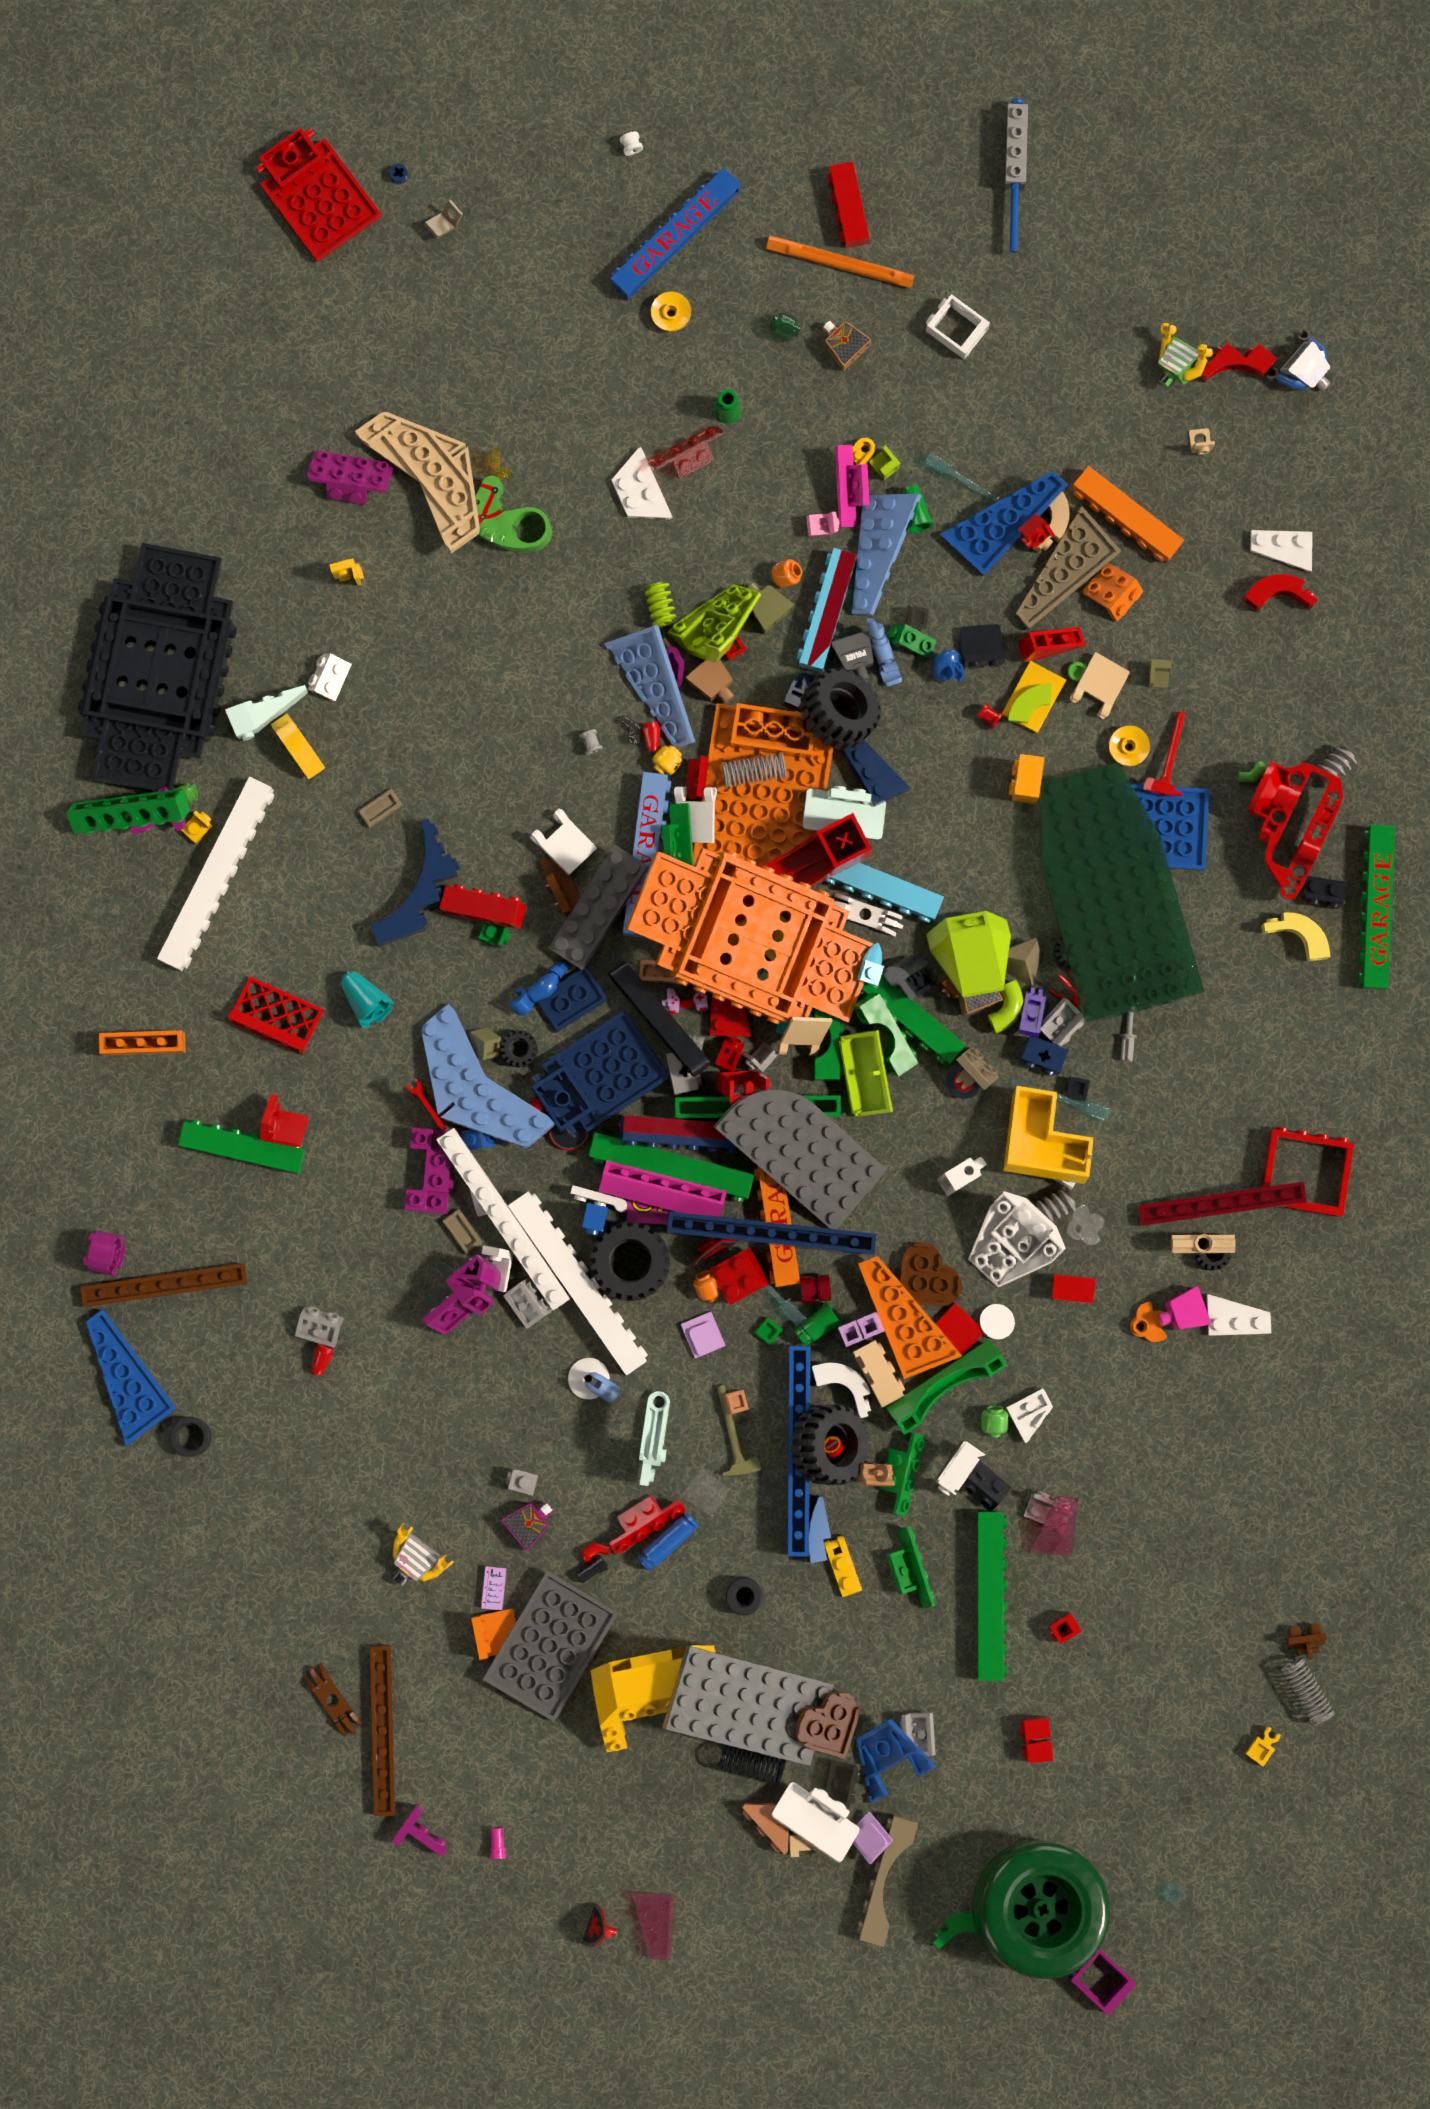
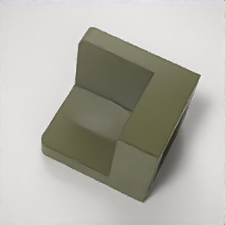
M1151 659L1149 662L1148 687L1168 688L1171 660Z
M487 1027L470 1032L469 1042L475 1055L482 1060L500 1055V1036Z

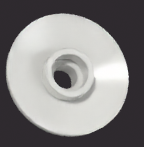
M581 1359L569 1371V1386L573 1393L580 1398L595 1399L599 1397L585 1387V1376L589 1373L597 1372L610 1380L606 1366L597 1359ZM592 1376L593 1379L589 1384L594 1386L598 1379Z

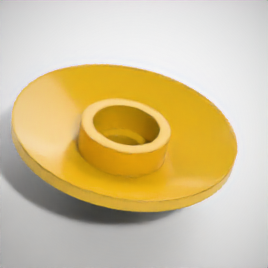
M665 292L654 300L651 307V316L654 323L660 329L677 331L688 323L691 316V307L688 300L682 294ZM669 311H674L675 315L670 317L667 315V313Z
M1123 726L1117 729L1111 736L1109 750L1114 760L1119 764L1135 766L1143 762L1148 756L1150 741L1142 729L1136 726ZM1131 744L1132 750H1126L1125 745Z

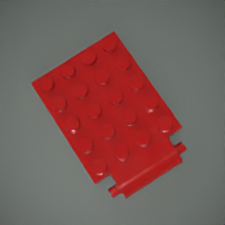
M300 127L258 158L261 163L255 168L259 173L265 170L269 173L270 177L263 181L260 186L315 260L319 262L381 218L382 213L328 141L324 138L314 145L310 140L315 135L314 131L310 128L304 132Z

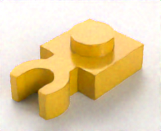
M1269 1726L1263 1732V1739L1256 1737L1245 1753L1262 1766L1266 1764L1275 1751L1271 1744L1277 1742L1281 1736L1277 1733L1275 1737L1270 1738L1269 1732L1272 1728Z

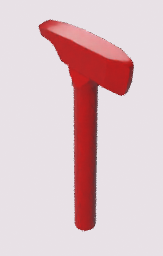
M1177 712L1162 777L1160 780L1148 777L1143 786L1144 791L1164 796H1182V792L1175 790L1173 784H1170V776L1185 712Z

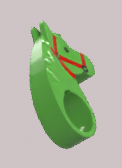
M486 477L475 496L480 526L478 536L497 547L513 552H534L547 546L552 537V525L545 513L534 507L502 511V503L499 499L504 492V486L498 477ZM528 516L540 517L546 524L544 535L533 543L522 542L517 538L515 531L518 524Z

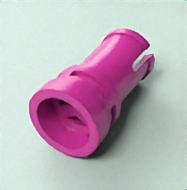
M504 1828L490 1829V1859L506 1858L503 1840Z

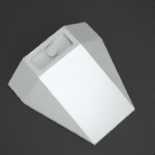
M1004 1191L990 1206L968 1260L999 1288L1051 1264L1066 1248L1057 1226L1027 1198Z

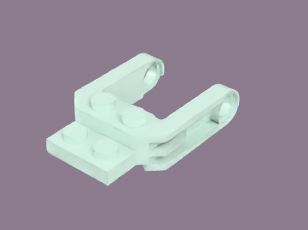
M654 1392L648 1398L639 1460H643L640 1485L648 1486L649 1482H654L655 1469H651L652 1465L660 1466L661 1462H665L667 1450L663 1449L670 1399L664 1392ZM656 1396L663 1397V1407L657 1408L654 1406L653 1400Z

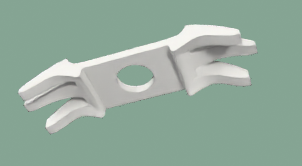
M837 893L834 895L838 899L849 902L848 905L838 901L833 902L834 905L850 911L847 920L849 919L875 928L894 937L896 932L882 925L886 924L899 929L903 928V925L887 917L885 918L887 915L901 920L902 916L868 905L848 896ZM862 909H869L871 911L870 919H861L859 916Z

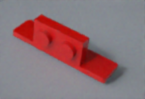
M651 1495L617 1516L626 1533L611 1541L609 1546L616 1555L625 1552L630 1546L644 1540L652 1532L662 1529L668 1522L678 1519L686 1512V1509L680 1500H677L661 1510L655 1498Z

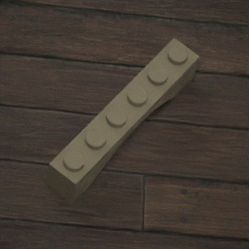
M893 1814L892 1819L888 1818L885 1830L888 1831L893 1841L882 1852L881 1859H877L875 1862L874 1872H877L875 1880L870 1881L868 1892L871 1893L870 1899L864 1902L862 1913H865L864 1920L859 1921L856 1931L861 1941L882 1947L885 1945L890 1926L883 1907L884 1883L895 1859L913 1844L918 1827V1821L895 1814Z

